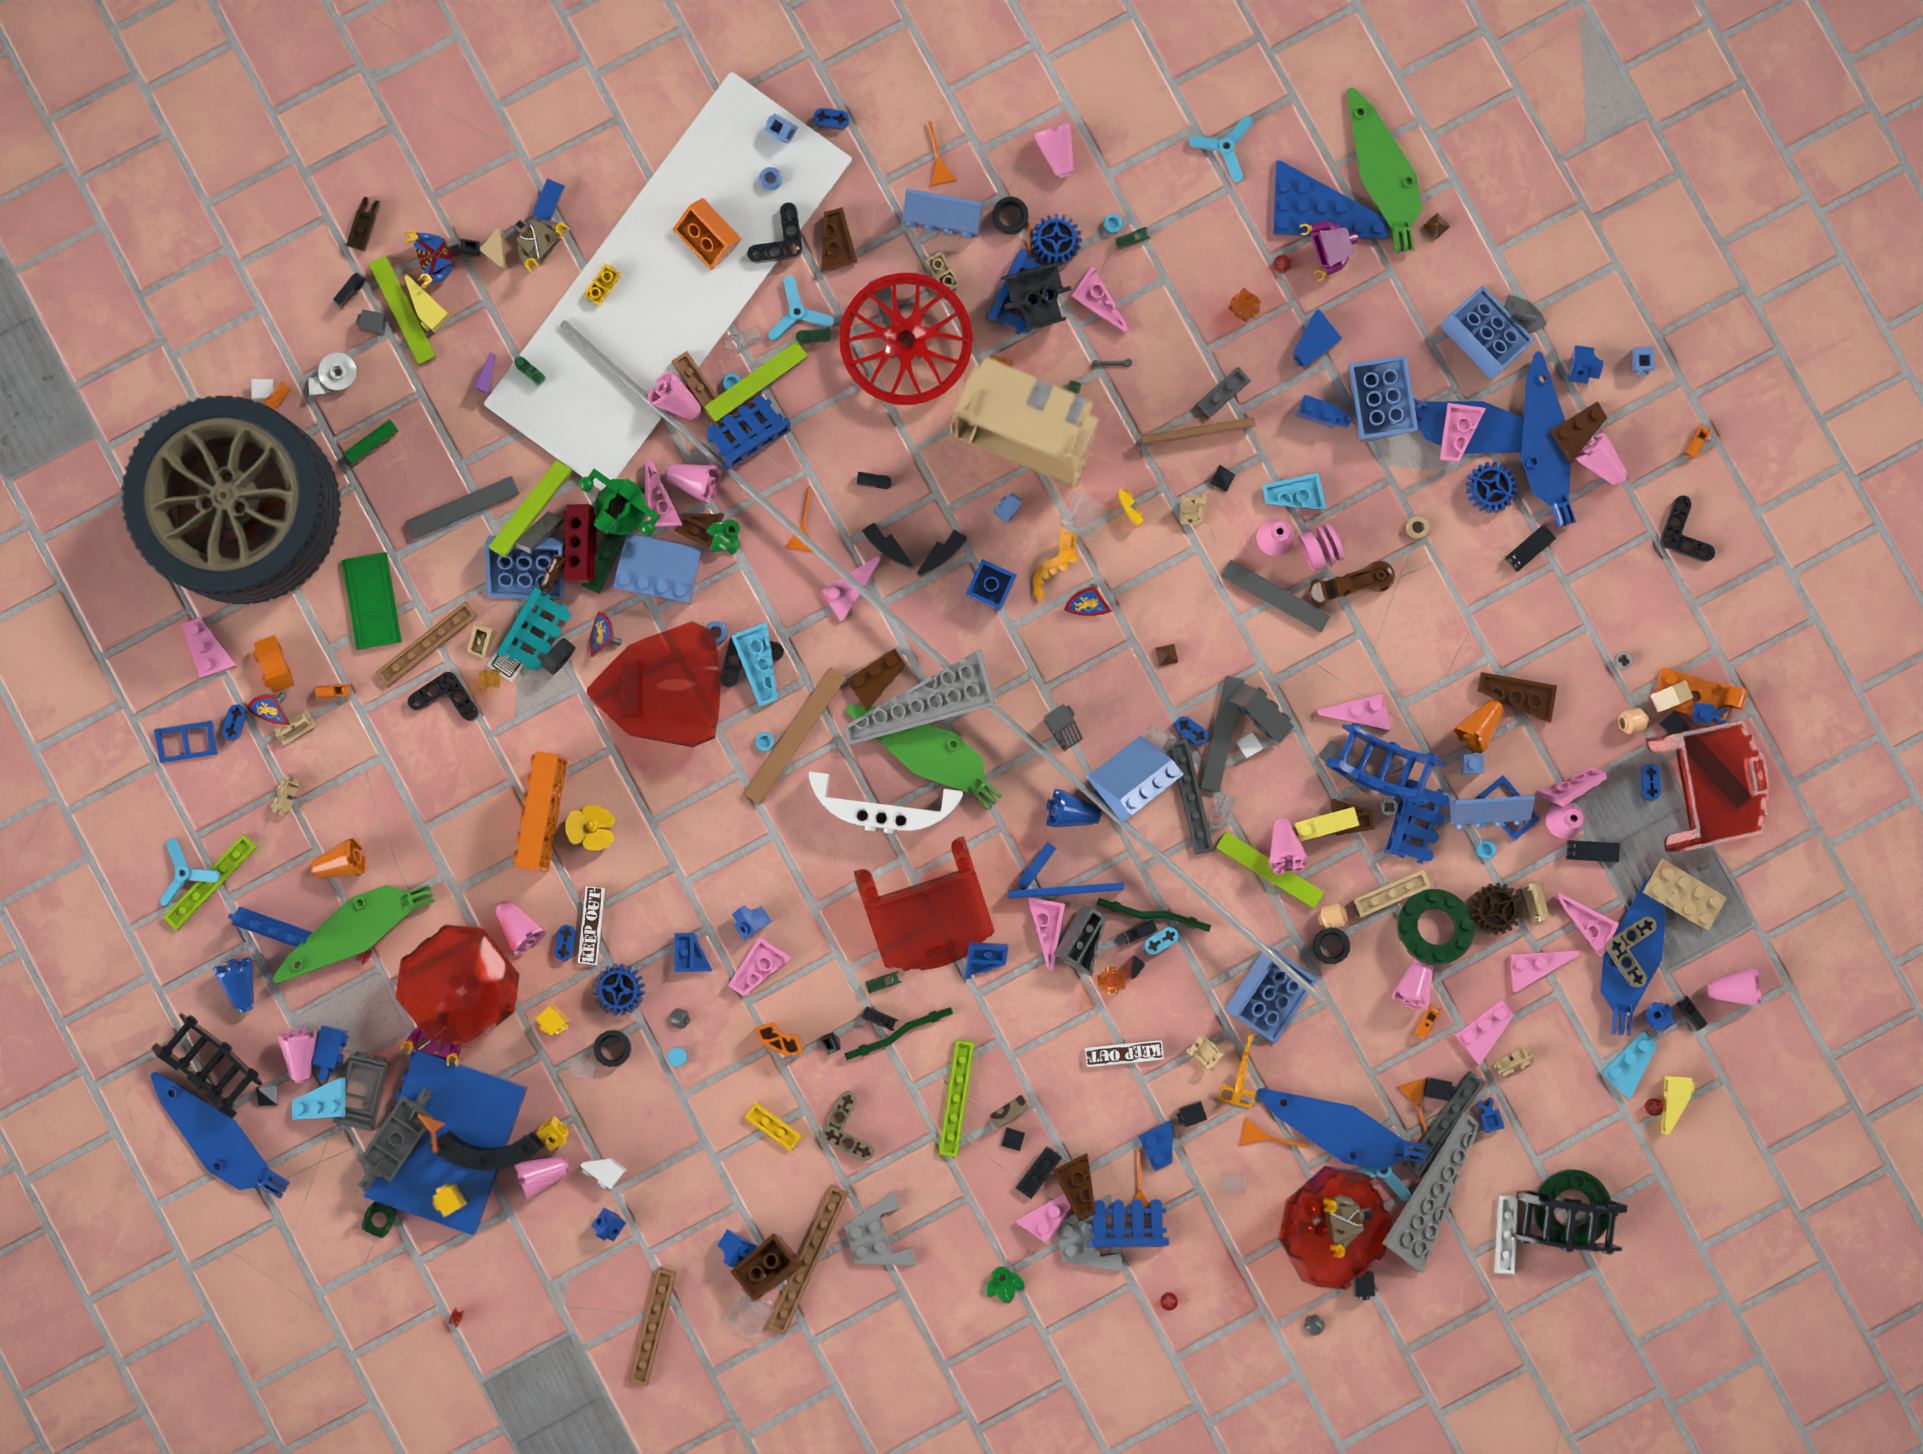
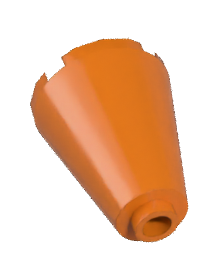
M1497 700L1487 701L1455 727L1453 732L1460 742L1464 740L1467 743L1466 747L1480 754L1485 752L1504 713L1502 704Z
M351 838L312 860L310 871L317 878L360 876L366 872L365 855L361 856L360 850H362L360 843L355 838Z

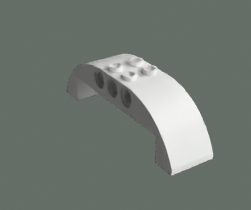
M809 772L811 786L820 802L833 815L848 823L863 826L866 831L877 832V828L884 829V833L896 834V831L910 832L932 827L948 817L963 797V791L944 789L941 812L829 798L827 796L830 775ZM861 811L868 813L865 821L858 820V814ZM879 814H886L887 821L880 824L877 822ZM904 816L906 818L905 825L898 826L896 824L897 817Z

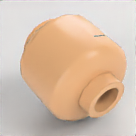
M1640 708L1625 710L1618 719L1620 729L1626 734H1636L1645 731L1649 722L1647 714Z
M1338 903L1323 906L1321 914H1318L1320 925H1324L1326 929L1342 928L1345 922L1348 921L1345 907H1341Z

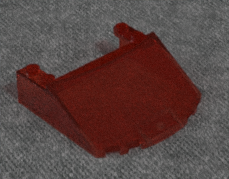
M1743 720L1674 731L1645 738L1647 748L1653 753L1672 749L1676 750L1690 830L1666 836L1664 841L1665 852H1685L1763 834L1765 828L1763 826L1765 816H1768L1769 812L1766 809L1767 798H1770L1768 771L1762 750H1758L1755 743L1756 738L1754 734H1750L1746 728L1747 724Z
M964 836L956 838L951 843V851L958 871L879 896L873 876L869 870L860 869L853 871L856 885L885 967L891 969L892 967L902 968L903 971H909V969L920 968L921 970H928L945 966L966 957L969 942L982 943L995 932Z

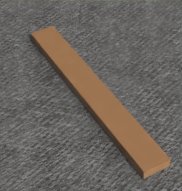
M829 668L754 777L744 795L757 804H761L846 678Z
M831 1184L798 1257L804 1265L789 1277L768 1324V1328L783 1335L786 1334L849 1192Z

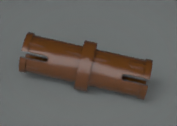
M553 555L549 567L545 569V576L539 586L543 592L547 588L546 593H550L555 580L559 578V571L565 561L562 556H559L557 559L558 555Z

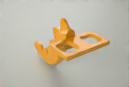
M1061 529L1059 548L1062 550H1059V555L1046 560L1037 568L1033 577L1034 591L1032 594L1038 600H1043L1044 590L1040 586L1044 585L1045 582L1041 579L1049 578L1048 571L1052 575H1056L1058 568L1068 571V562L1078 561V557L1075 555L1077 534ZM1064 534L1066 535L1065 546L1063 545ZM1073 537V548L1071 549V539Z
M1253 1034L1249 1035L1245 1045L1234 1087L1222 1084L1217 1098L1218 1101L1247 1108L1252 1107L1256 1092L1244 1090L1243 1087L1249 1049L1254 1038ZM1222 1090L1232 1091V1098L1221 1097ZM1241 1095L1252 1096L1251 1102H1241Z

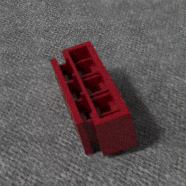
M567 504V508L564 511L566 529L563 531L565 548H563L562 554L565 563L562 568V577L570 584L592 583V579H595L597 527L593 525L596 516L594 514V507L590 504Z

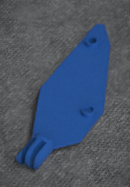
M1537 351L1534 353L1526 377L1521 461L1532 494L1551 506L1557 527L1560 528L1563 525L1567 526L1570 523H1576L1569 501L1571 463H1568L1550 430L1563 423L1565 418L1543 353Z
M1413 398L1416 404L1417 424L1426 440L1440 446L1442 445L1448 403L1482 407L1486 409L1463 454L1521 453L1522 417L1484 401L1422 402Z
M1653 873L1642 884L1614 934L1615 936L1642 917H1652L1656 921V930L1629 948L1647 977L1645 985L1638 988L1630 986L1607 950L1603 955L1600 993L1613 1010L1611 1034H1616L1618 1016H1620L1619 1035H1624L1627 1017L1626 1035L1631 1036L1633 1012L1662 961L1667 907L1643 893ZM1644 921L1645 925L1637 929L1639 931L1643 929H1650L1649 925L1651 923ZM1630 930L1627 932L1626 937L1629 941H1634L1636 934ZM1613 942L1612 950L1619 952V955H1616V957L1618 958L1620 955L1625 954V951L1620 952L1618 950L1619 943ZM1624 957L1621 964L1624 968H1629L1631 961L1629 958ZM1636 968L1627 972V974L1632 973L1634 975L1635 979L1633 980V982L1640 983V975L1636 976L1633 973V971L1636 970Z
M158 1072L151 1074V1080L160 1103L207 1171L238 1190L262 1187L276 1197L282 1198V1192L286 1191V1186L290 1184V1181L270 1170L236 1120L218 1111L217 1108ZM171 1090L175 1092L174 1096H172Z
M1264 1088L1257 1090V1096L1276 1117L1343 1163L1377 1170H1384L1401 1160L1426 1163L1425 1159L1407 1155L1427 1157V1152L1409 1148V1146L1428 1149L1429 1145L1405 1141L1355 1106ZM1280 1100H1287V1104L1281 1105Z

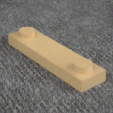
M1423 869L1353 899L1359 916L1363 917L1431 887V884Z

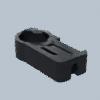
M358 272L354 273L333 298L332 302L340 309H343L351 297L363 288L365 278Z

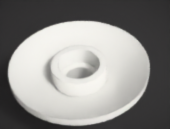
M338 352L324 357L318 368V375L322 384L336 391L348 388L354 382L357 373L354 361L348 355ZM337 370H342L340 376H336Z

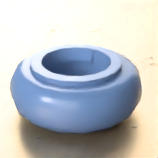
M767 167L760 173L759 183L766 190H775L782 183V174L774 167ZM768 174H774L776 181L769 184L765 181V177Z
M712 621L705 627L704 635L709 643L721 644L726 640L728 630L722 622ZM718 627L721 629L722 633L719 638L711 637L710 632L712 628Z

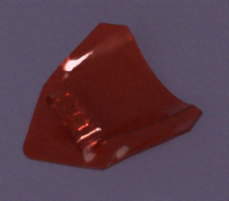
M691 621L628 645L587 688L588 697L629 736L687 747H695L716 737L720 712V668L715 631Z

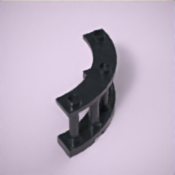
M180 1013L179 1016L184 1025L167 1045L161 1046L155 1043L151 1049L159 1059L176 1071L180 1068V1070L188 1075L187 1079L198 1089L203 1088L208 1093L206 1097L214 1104L218 1111L233 1119L237 1114L233 1108L234 1101L251 1081L259 1086L262 1084L258 1078L259 1073L253 1068H249L232 1052L233 1048L225 1041L222 1043L200 1026L195 1017L192 1015L187 1017ZM192 1028L201 1037L184 1057L178 1058L173 1054V1049ZM209 1041L219 1050L201 1071L196 1072L190 1067V1061ZM226 1055L234 1065L217 1085L212 1086L207 1081V1075ZM241 1070L245 1075L244 1079L228 1098H224L221 1095L223 1093L222 1090L236 1073Z
M448 1130L445 1134L442 1132L436 1138L437 1151L435 1153L444 1160L462 1168L487 1171L513 1166L531 1157L545 1145L533 1132H530L508 1146L495 1148L479 1147L462 1140L451 1130ZM431 1143L428 1147H429L431 1150H433V1146H432V1143Z
M1531 1190L1517 1191L1516 1199L1524 1201L1523 1204H1525L1522 1232L1512 1233L1511 1237L1519 1239L1520 1243L1530 1244L1532 1242L1562 1248L1561 1250L1564 1252L1582 1250L1613 1254L1614 1251H1622V1247L1613 1244L1615 1221L1618 1213H1627L1628 1205L1616 1201H1592V1204H1584L1582 1200L1563 1198V1201L1552 1199V1195ZM1535 1204L1542 1205L1546 1209L1542 1236L1530 1234L1532 1210ZM1556 1208L1565 1209L1568 1213L1565 1240L1550 1238L1553 1211ZM1578 1211L1588 1212L1590 1215L1587 1243L1573 1242L1575 1217ZM1600 1213H1606L1608 1221L1605 1242L1595 1243L1598 1216H1600Z

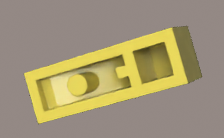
M406 274L404 278L417 315L422 320L420 324L427 331L431 329L436 333L450 318V315Z
M1354 807L1295 823L1300 842L1360 826Z
M1665 1075L1662 1134L1669 1135L1691 1099V1093H1694L1695 1083L1692 1082V1078Z

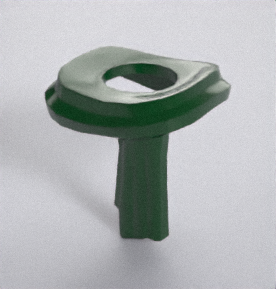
M373 1202L364 1214L361 1227L364 1231L376 1237L384 1238L395 1221L396 1211L388 1205ZM377 1212H382L387 1217V1223L383 1227H377L372 1222L373 1215Z

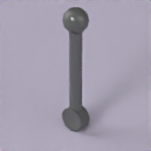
M1126 359L1125 361L1094 360L1092 362L1094 367L1099 365H1125L1130 367L1132 364L1131 359Z

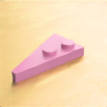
M1091 266L1071 297L1127 334L1129 329L1126 326V322L1117 310V306L1107 292L1104 283L1099 278L1095 267Z
M876 556L849 574L865 587L870 576L881 560L880 557ZM843 578L822 590V593L841 622L844 621L860 595Z
M1557 893L1556 899L1596 953L1603 957L1606 951V943L1613 937L1619 923L1561 893Z
M1579 950L1510 955L1513 992L1523 989L1579 956Z

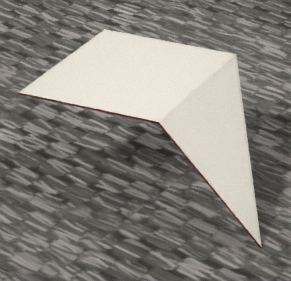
M251 379L252 400L263 403L274 390L273 379Z
M1253 732L1236 741L1246 758L1262 749L1276 748Z

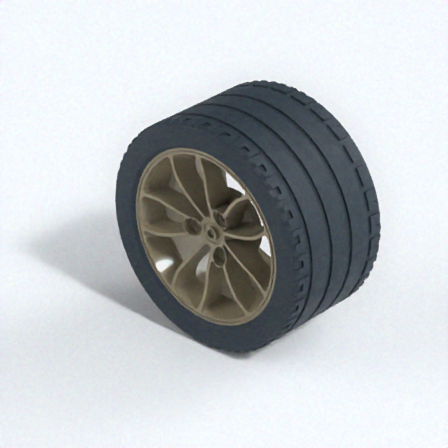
M231 395L206 396V398L202 399L197 398L193 402L187 401L186 404L176 406L174 410L170 409L166 415L160 416L157 422H153L149 430H145V435L139 438V443L132 449L134 451L132 456L130 455L128 458L129 463L128 466H125L126 473L122 478L124 482L123 486H121V491H123L121 500L123 501L122 511L125 514L123 519L126 521L127 531L131 534L130 538L134 542L135 548L141 552L140 555L150 566L154 567L156 572L181 587L215 601L231 602L232 604H249V602L257 604L258 602H267L271 598L276 599L281 595L288 594V591H293L300 584L305 583L304 580L309 579L315 570L319 569L318 566L320 563L323 564L326 555L330 553L329 549L333 546L334 538L338 533L336 530L340 524L339 516H341V511H339V507H341L340 491L337 488L339 484L336 480L335 472L332 471L333 467L326 454L322 453V449L307 433L271 407L258 401L255 402L252 399L239 396L234 398ZM253 443L264 449L262 457L246 473L238 470L240 453L245 444ZM232 444L228 467L219 469L210 452ZM203 457L211 471V474L205 479L190 472ZM272 458L283 475L285 491L280 489L258 490L254 483V479ZM231 473L233 478L230 482L226 483L225 476ZM186 477L200 486L198 496L180 497ZM265 497L283 499L286 502L283 517L275 520L257 512L259 499ZM211 500V508L205 510V502ZM244 504L245 510L239 514L237 511L238 507ZM178 505H196L200 513L183 526H180ZM254 518L276 528L274 534L263 545L249 552L243 525ZM206 521L213 524L208 542V555L190 547L184 537L185 533ZM224 529H235L241 550L238 556L226 558L220 556L218 544Z

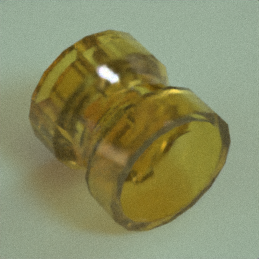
M493 669L490 672L479 670L480 689H487L488 686L500 688L501 678L499 669Z

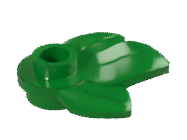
M728 519L723 523L714 522L708 527L706 532L714 536L711 543L712 552H721L725 549L731 555L737 552L740 546V539L738 537L740 527L735 520ZM733 526V531L729 533L728 528Z
M997 1267L992 1272V1279L986 1284V1293L988 1297L998 1295L1002 1302L1009 1304L1014 1298V1290L1024 1289L1025 1286L1018 1274L1010 1273L1006 1267ZM999 1275H1005L1004 1279L998 1278Z

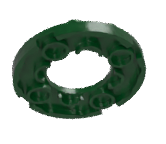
M1428 889L1416 893L1403 905L1397 919L1398 936L1407 952L1416 960L1428 965L1441 966L1456 961L1466 953L1474 938L1475 926L1469 908L1459 897L1445 890ZM1430 909H1440L1446 912L1454 923L1452 939L1441 945L1425 941L1418 930V920L1422 913Z
M1575 1169L1562 1170L1550 1175L1537 1190L1539 1193L1552 1195V1199L1555 1200L1561 1192L1568 1189H1576L1588 1197L1590 1204H1592V1201H1611L1607 1189L1600 1180L1587 1172ZM1535 1204L1533 1206L1534 1218L1537 1226L1543 1233L1546 1209L1542 1205ZM1553 1211L1550 1238L1565 1240L1566 1226L1556 1219ZM1600 1213V1216H1598L1595 1241L1607 1229L1608 1215L1606 1213ZM1590 1215L1584 1224L1574 1227L1573 1242L1587 1243Z

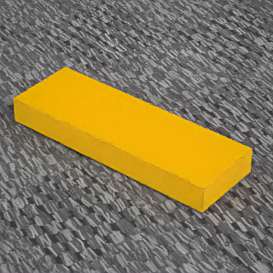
M757 1102L753 1104L744 1117L789 1151L793 1150L803 1136Z

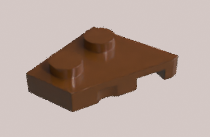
M682 514L680 518L682 526H676L674 532L710 548L714 536L709 535L706 530L714 522L722 523L725 514Z

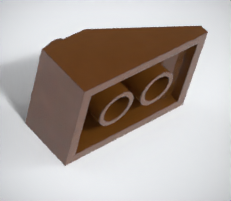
M773 1233L730 1272L752 1301L755 1302L789 1278L804 1264L781 1235Z

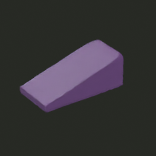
M489 353L475 384L477 390L488 395L491 394L496 356L493 353Z

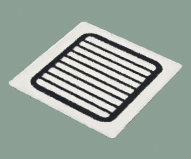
M495 652L487 666L508 681L513 682L524 664L516 659L508 660L509 655L507 654L501 657Z

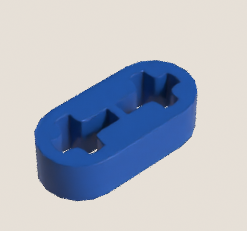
M819 108L814 113V121L820 127L843 130L850 123L848 114L841 110ZM821 113H824L825 117L830 119H824L823 122H820L817 116H821ZM840 116H843L846 122L844 121L842 122V124H839L838 121L833 120V118L839 119Z
M235 704L229 708L222 730L223 736L226 739L237 740L241 736L247 717L245 707ZM240 708L239 711L242 712V715L238 716L235 722L236 715L233 714V711H237ZM235 723L234 730L237 731L236 735L232 734V736L230 737V733H228L227 731L228 729H232L233 724Z
M1183 716L1176 720V731L1192 743L1202 745L1207 741V731L1193 720ZM1186 720L1188 722L1187 726L1191 730L1189 731L1185 728L1180 730L1181 725L1179 721L1184 722ZM1194 730L1196 733L1203 732L1204 740L1196 741V735L1192 731Z
M1647 764L1641 769L1642 796L1650 801L1657 799L1661 794L1660 771L1655 764ZM1649 767H1651L1652 771H1655V774L1651 776V781L1649 775L1645 773L1649 770ZM1650 783H1652V789L1656 790L1652 797L1646 792L1650 789Z
M571 925L561 926L557 933L555 956L560 961H567L573 955L576 930ZM566 928H569V932H572V935L568 936L567 942H564L565 935L562 934V931H566ZM564 944H566V951H569V954L562 958L559 950H562Z

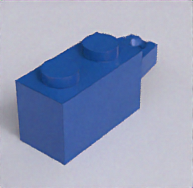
M1305 394L1302 397L1296 414L1300 418L1329 428L1333 426L1348 428L1352 416L1341 411L1339 406Z
M327 1025L321 1026L312 1064L318 1065L317 1069L320 1070L318 1080L327 1082L330 1073H335V1069L342 1065L344 1054H342L343 1047L347 1046L349 1039L347 1030Z

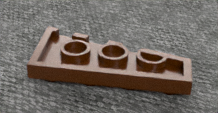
M1481 672L1477 692L1550 724L1557 685Z

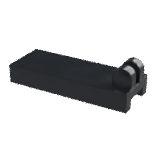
M1543 524L1504 559L1518 572L1552 543L1556 537Z
M1566 841V860L1619 862L1620 843Z
M1046 1146L1018 1183L1016 1189L1032 1199L1060 1162L1062 1156L1057 1151L1055 1152L1053 1148Z

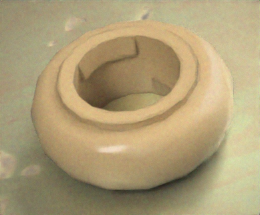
M1421 516L1411 517L1406 523L1407 534L1413 539L1424 538L1429 532L1428 521ZM1415 522L1421 523L1423 526L1422 532H1414L1412 525Z

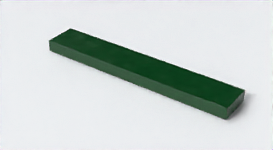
M641 487L640 490L645 495V489ZM623 496L613 515L615 519L618 517V514L624 511L625 504L629 501ZM611 533L604 535L596 553L595 579H592V583H583V587L600 594L626 536H618Z

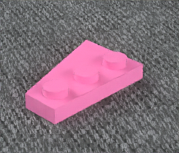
M1452 403L1447 404L1440 461L1459 463L1486 408Z
M202 618L182 624L200 678L238 666Z
M1592 767L1573 775L1570 781L1562 783L1559 781L1554 783V787L1545 791L1542 788L1537 791L1539 797L1564 806L1570 804L1578 796L1584 795L1589 789L1598 786L1600 782L1607 779L1605 771Z
M759 937L728 986L745 996L789 961L791 957Z
M1500 1000L1455 1035L1480 1066L1514 1015L1503 1000Z

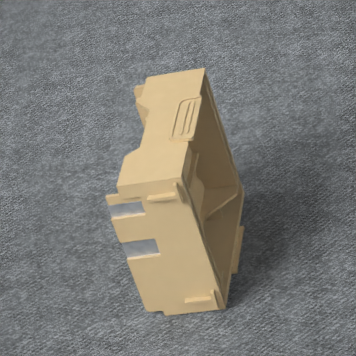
M986 357L983 359L980 369L974 367L950 422V433L953 434L954 432V438L1074 488L1084 469L1086 457L1092 446L1093 434L1099 419L1089 415L1093 403L1087 401V399Z

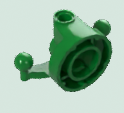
M593 468L588 477L585 476L580 479L579 487L585 492L593 489V480L595 478L606 485L599 492L594 507L596 519L593 525L602 532L618 536H627L637 532L639 529L645 536H650L655 532V524L661 516L649 508L646 496L640 490L641 487L630 479L610 480L595 468ZM623 496L629 501L625 504L624 511L618 514V517L615 519L610 515L611 504L614 500L620 499L619 497Z

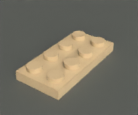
M1664 859L1660 860L1643 891L1644 894L1706 931H1709L1727 899L1721 893Z

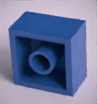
M981 559L966 592V596L1001 612L1017 575Z

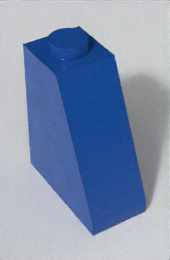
M1320 309L1315 311L1293 353L1294 362L1298 367L1302 366L1304 369L1342 340V337Z

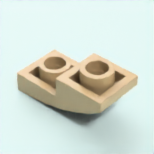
M942 251L924 260L934 279L943 283L951 290L961 285Z

